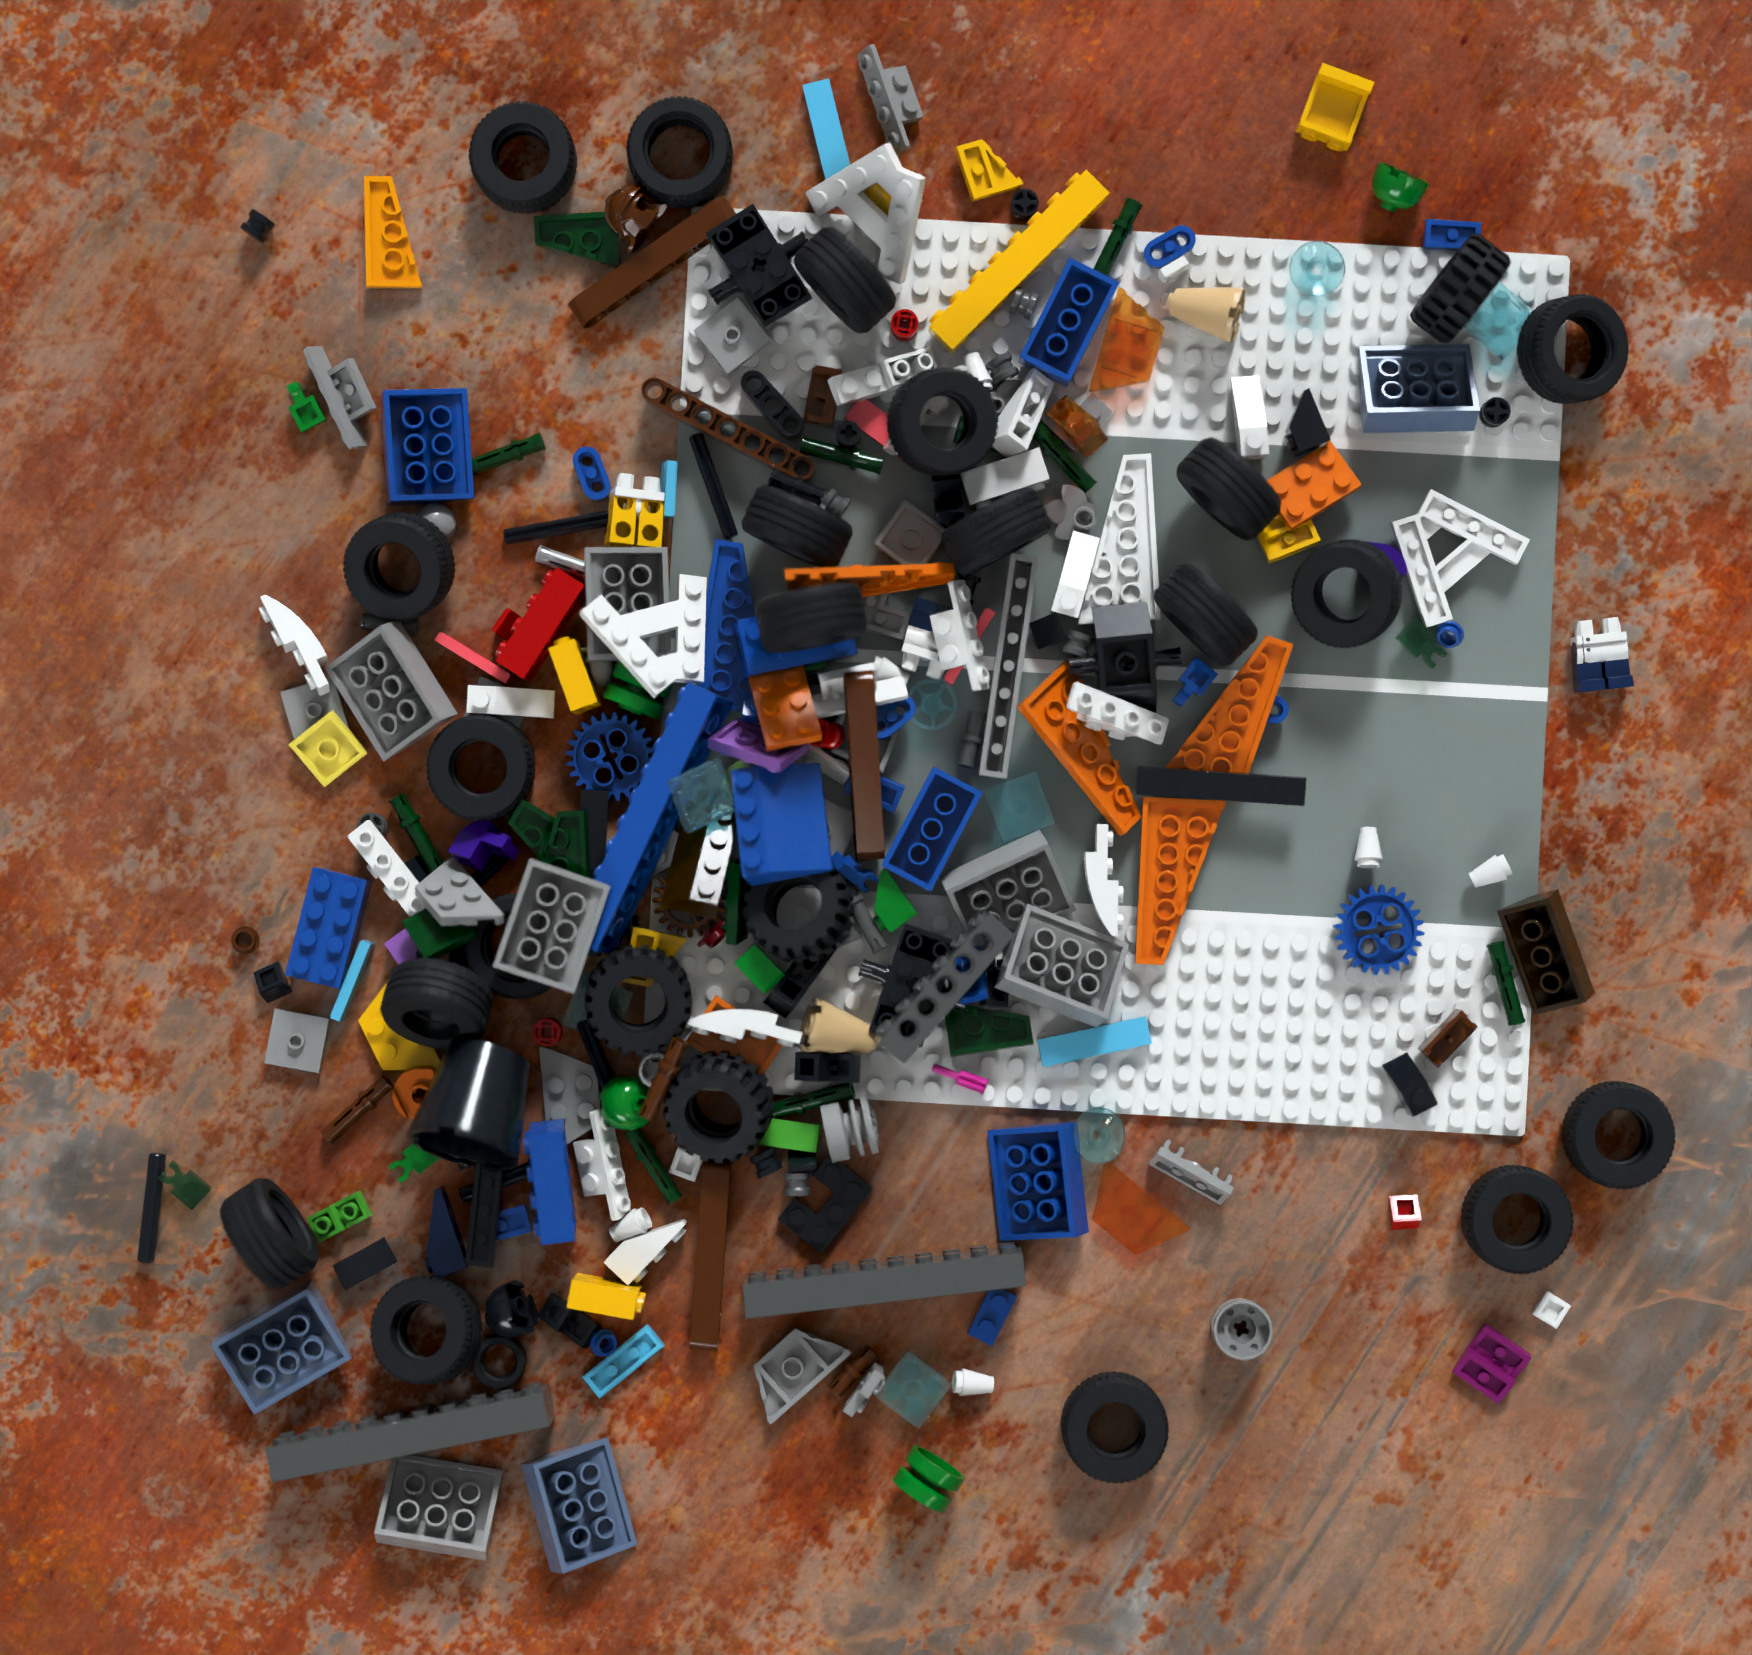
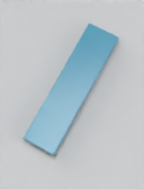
M829 79L802 85L825 180L850 165Z
M1146 1016L1101 1025L1097 1028L1092 1027L1037 1039L1043 1067L1152 1044Z

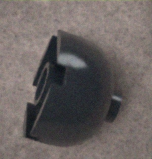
M517 1280L509 1281L495 1288L486 1302V1323L498 1335L504 1338L512 1339L530 1334L535 1330L532 1329L533 1325H536L538 1322L534 1299L531 1294L527 1295L526 1298L522 1290L525 1286Z

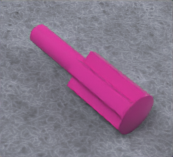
M933 1064V1072L957 1080V1085L979 1092L982 1095L987 1088L988 1079L961 1070L959 1073L938 1064Z

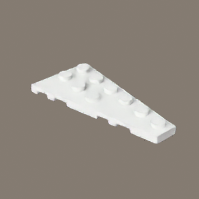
M1151 453L1123 455L1077 625L1093 624L1091 607L1138 602L1148 603L1150 621L1161 620L1160 608L1153 599L1154 592L1159 587Z

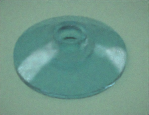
M1311 241L1303 244L1295 251L1290 261L1289 273L1293 284L1298 290L1309 296L1320 297L1330 294L1341 284L1345 274V263L1341 253L1333 245L1323 241ZM1314 266L1318 267L1320 274L1313 275L1311 268Z
M1092 1108L1084 1112L1076 1121L1073 1129L1075 1148L1081 1157L1092 1163L1101 1164L1113 1160L1121 1152L1125 1142V1128L1119 1116L1106 1108ZM1094 1130L1098 1132V1138L1096 1140H1093L1092 1133Z

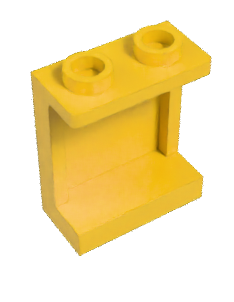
M1322 63L1296 132L1300 133L1301 137L1308 141L1315 142L1319 140L1325 142L1327 147L1332 150L1342 151L1343 149L1347 151L1352 143L1353 135L1374 82Z

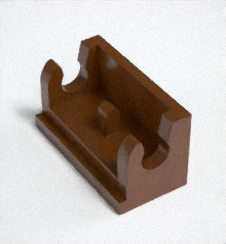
M815 365V368L813 367L803 423L833 428L837 405L827 380L833 376L843 374L842 369Z
M1455 1009L1417 1048L1437 1068L1478 1028L1475 1023H1472L1467 1018L1468 1015L1462 1010Z

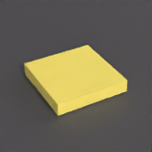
M333 709L289 743L291 749L324 788L368 754L365 747Z

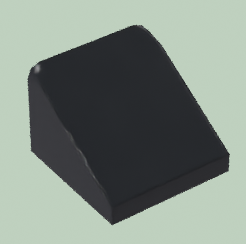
M1056 612L1029 623L1038 650L1065 640V635Z
M415 856L404 863L419 883L430 875L420 856Z
M279 961L253 972L259 993L267 1003L292 992Z
M789 1149L788 1168L790 1173L816 1170V1153Z

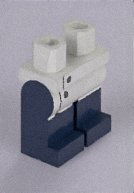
M915 597L901 654H903L901 669L915 673L920 659L930 662L926 676L940 680L945 670L941 668L930 620L931 615L937 614L940 604ZM943 605L941 613L953 610V608Z
M1618 617L1601 619L1602 634L1596 635L1593 634L1592 620L1575 622V637L1570 638L1574 693L1634 686L1633 675H1630L1628 646L1626 642L1627 633L1626 631L1621 632Z

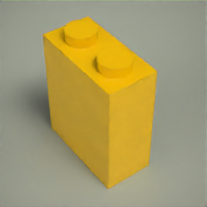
M569 636L553 641L554 646L548 649L571 712L577 715L602 706L590 669L585 662V656L580 650L582 648L581 644L576 639H570Z
M577 1273L571 1281L567 1308L634 1320L636 1314L641 1313L644 1308L646 1293L641 1292L642 1284L630 1283L627 1285L620 1280Z

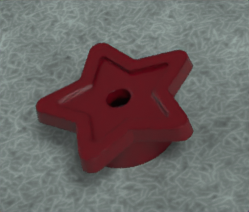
M721 920L716 926L708 929L704 937L697 943L698 947L706 944L712 949L717 946L726 936L723 928L725 922Z

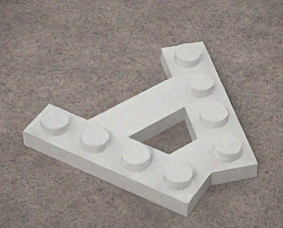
M889 142L805 193L817 217L839 207L881 248L877 269L880 274L897 284L905 282L926 177L903 168ZM878 183L892 196L888 216L863 192L864 190Z
M1432 489L1428 491L1416 515L1390 523L1399 552L1406 563L1407 577L1424 628L1453 619L1444 592L1487 555L1492 553L1517 565L1530 539ZM1440 528H1443L1465 539L1461 545L1435 566L1427 541L1428 538Z
M679 574L677 577L676 601L619 615L609 602L600 595L579 613V616L653 698L673 682L686 684L690 682L695 685H702L704 682L707 577ZM675 630V653L657 657L642 639Z

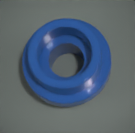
M1446 621L1438 626L1436 637L1441 646L1453 648L1463 641L1464 630L1458 623Z
M606 1328L597 1330L590 1339L591 1351L600 1357L611 1355L617 1347L615 1334ZM605 1338L604 1343L600 1346V1342Z

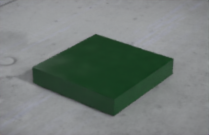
M426 908L401 921L423 958L438 959L477 937L471 925L441 926Z

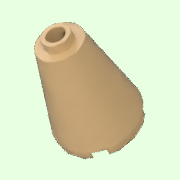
M1240 287L1176 288L1174 293L1170 292L1168 295L1166 309H1170V316L1224 342L1233 343L1240 327L1238 321L1240 314H1243L1246 291Z
M812 998L815 1004L814 1006L808 1005L800 1031L803 1032L802 1036L805 1039L804 1044H799L800 1051L807 1053L869 1054L871 1049H876L878 1042L874 1038L878 1034L875 1031L869 1030L870 1024L821 998Z

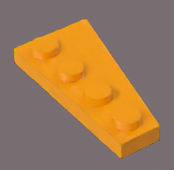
M364 176L366 288L422 289L392 176Z

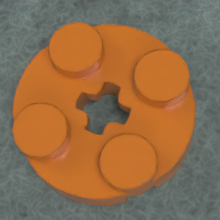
M430 1065L414 1066L401 1073L394 1085L392 1098L396 1109L402 1116L414 1119L422 1102V1098H416L414 1094L417 1092V1088L427 1091L436 1072L435 1067Z

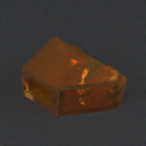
M1067 395L1045 412L1047 417L1071 445L1086 458L1108 441L1095 418Z

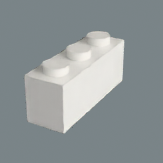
M1039 447L960 473L961 485L969 509L976 507L977 511L991 504L992 501L1023 488L1029 487L1036 492L1045 488L1044 484L1048 483L1050 479Z

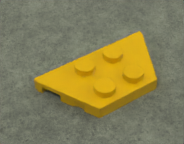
M385 984L358 1020L382 1070H407L414 1066L426 1065L433 1066L437 1070L441 1058L436 1048L423 1046L407 1040L395 1033L385 1023L380 1010L386 988Z

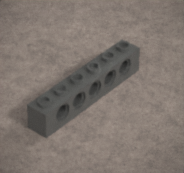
M986 911L978 912L971 918L968 923L970 926L963 935L959 934L953 939L950 944V951L945 956L941 955L935 960L931 966L932 972L926 978L923 976L917 981L913 987L914 993L908 999L904 998L895 1008L896 1014L890 1021L886 1019L877 1028L876 1032L878 1035L874 1039L902 1063L905 1064L1014 937V934L991 913ZM978 935H982L984 937V945L976 950L973 945L974 939ZM964 956L966 966L963 970L957 971L955 962L959 957ZM941 978H946L948 981L947 989L943 992H938L937 982ZM924 999H928L930 1003L929 1010L920 1014L918 1010L919 1003ZM904 1021H910L912 1026L910 1032L906 1035H901V1024Z

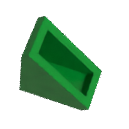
M756 942L734 963L764 994L784 976V973Z

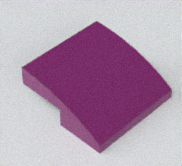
M1485 1322L1469 1343L1452 1371L1499 1404L1515 1384V1378L1531 1360V1354Z

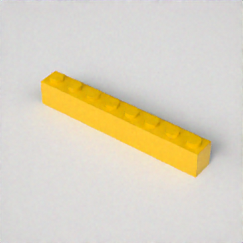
M1087 170L1081 175L1075 173L1066 183L1068 188L1061 195L1058 192L1055 193L1046 203L1048 208L1042 214L1036 212L1027 222L1029 227L1022 234L1017 231L1007 242L1009 247L1003 253L997 251L987 262L990 266L983 273L978 270L969 279L968 283L970 286L964 292L958 290L948 301L951 305L944 312L939 309L930 318L929 332L951 354L1108 199L1110 192Z

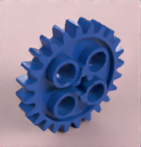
M603 712L601 721L595 715L591 716L592 725L583 721L581 724L584 731L574 730L578 739L568 741L574 746V750L566 751V754L573 756V760L566 763L567 766H575L576 769L571 772L570 777L577 775L580 777L576 786L585 784L587 785L585 789L609 790L608 801L612 794H614L617 801H621V793L623 792L630 798L631 788H638V783L642 780L641 772L644 766L651 761L649 753L653 752V747H648L647 744L653 740V737L644 738L643 736L647 728L638 730L636 727L639 720L637 719L631 724L628 723V714H625L619 720L617 712H613L611 719L608 718L606 712ZM616 730L623 732L625 735V742L622 746L614 745L611 740V735ZM600 734H604L610 751L612 753L617 752L618 757L615 758V763L621 771L623 779L618 778L613 762L605 760L608 751L600 739ZM590 742H595L600 747V753L595 758L590 757L586 752V746ZM626 756H632L636 759L637 767L634 771H627L623 767V760ZM602 767L608 768L612 774L611 780L607 783L600 781L598 778V771Z
M1369 885L1367 894L1362 889H1357L1358 898L1348 895L1350 904H1340L1344 913L1334 915L1341 920L1340 924L1332 925L1333 928L1340 930V934L1333 936V939L1342 941L1336 949L1347 951L1343 956L1344 960L1353 958L1351 967L1355 968L1361 963V972L1366 973L1369 967H1371L1373 975L1378 974L1379 968L1382 969L1384 974H1389V966H1392L1395 971H1400V961L1405 965H1409L1410 963L1406 956H1417L1416 952L1412 949L1413 946H1422V943L1417 941L1416 937L1425 934V932L1417 930V926L1422 925L1424 921L1415 919V916L1421 911L1410 909L1414 900L1403 901L1406 895L1405 892L1395 896V887H1391L1387 893H1385L1384 885H1379L1377 892H1375L1372 885ZM1387 906H1392L1396 912L1395 918L1390 922L1386 921L1383 916V911ZM1360 911H1364L1368 915V922L1362 927L1356 922V915ZM1377 923L1379 926L1402 924L1400 929L1380 932V937L1378 934L1372 933L1357 937L1354 935L1355 931L1376 928ZM1394 933L1398 934L1401 939L1400 946L1396 949L1391 948L1388 943L1389 937ZM1366 938L1371 939L1374 944L1373 950L1368 954L1361 950V943Z

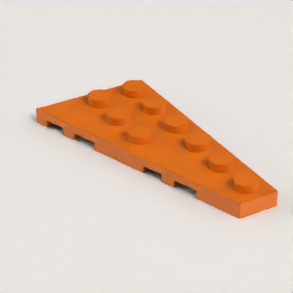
M946 562L784 569L787 592L827 584L854 583L861 590L862 598L946 585L948 582L955 580L953 563Z
M1266 635L1165 768L1249 773L1294 644Z
M1067 658L1017 708L1116 833L1121 836L1126 834L1141 818V814L1129 786L1124 785L1118 771L1121 768L1118 761L1113 760L1108 746H1111L1105 730L1096 731L1085 727V722L1076 719L1078 713L1066 707L1073 683L1079 682L1084 684L1083 679L1079 680L1077 674L1070 676L1069 667L1074 666L1068 664Z
M1142 797L1135 964L1164 965L1176 934V929L1186 908L1188 898L1198 877L1226 801Z

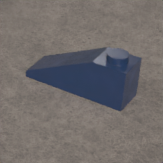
M444 1186L438 1187L434 1191L426 1251L428 1257H425L428 1272L434 1273L435 1277H442L468 1267L465 1265L466 1248Z

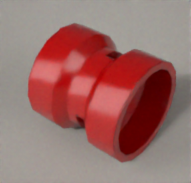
M901 309L892 316L891 332L897 340L907 342L916 336L918 332V318L913 311Z
M818 719L822 740L809 744L827 749L838 748L842 744L845 735L842 725L838 722Z
M555 1018L542 1019L533 1027V1038L541 1046H552L559 1042L563 1035V1027Z

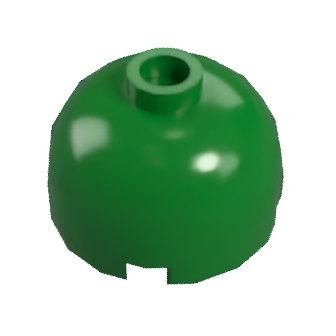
M1381 162L1378 163L1372 177V191L1382 201L1380 206L1394 213L1397 208L1409 209L1417 205L1429 186L1428 182L1418 177L1414 179L1408 172Z
M623 1075L613 1077L605 1084L600 1094V1101H602L601 1116L608 1125L615 1129L631 1131L644 1127L650 1120L643 1118L638 1112L650 1088L638 1076Z

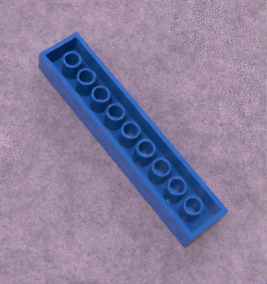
M687 682L686 686L682 687L679 691L674 712L668 715L665 721L666 729L662 737L658 738L654 744V754L650 763H647L641 772L642 780L638 788H635L630 795V805L627 812L620 817L617 823L618 831L614 839H611L606 846V856L602 864L594 871V880L611 886L589 948L595 952L610 953L618 949L712 750L708 748V738L722 729L734 703L690 682Z

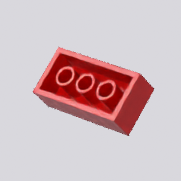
M557 567L553 572L549 570L541 582L544 587L538 595L535 593L532 595L526 605V608L529 610L523 619L521 617L517 618L510 630L513 632L508 642L504 640L495 652L498 656L495 660L496 662L529 683L549 655L548 648L554 646L553 641L560 638L586 598L585 585Z

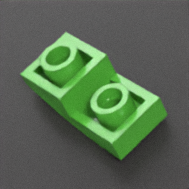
M772 1118L759 1145L818 1153L822 1125Z
M361 1190L306 1219L318 1242H321L373 1214Z

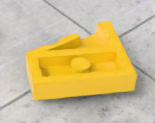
M983 139L955 148V153L972 202L1022 187V180L1019 177L1016 178L1005 167L1007 164L999 156L993 154L992 149Z

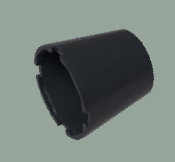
M458 1039L451 1041L411 1123L407 1138H414L413 1145L417 1148L456 1164L469 1167L470 1162L482 1163L486 1170H510L515 1168L520 1154L530 1063L520 1054L485 1040Z

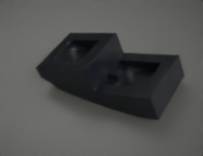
M385 1237L332 1265L343 1288L347 1290L398 1261Z
M551 1293L539 1312L538 1318L556 1332L563 1333L581 1348L587 1349L592 1335L602 1325L581 1310L567 1308L568 1302Z

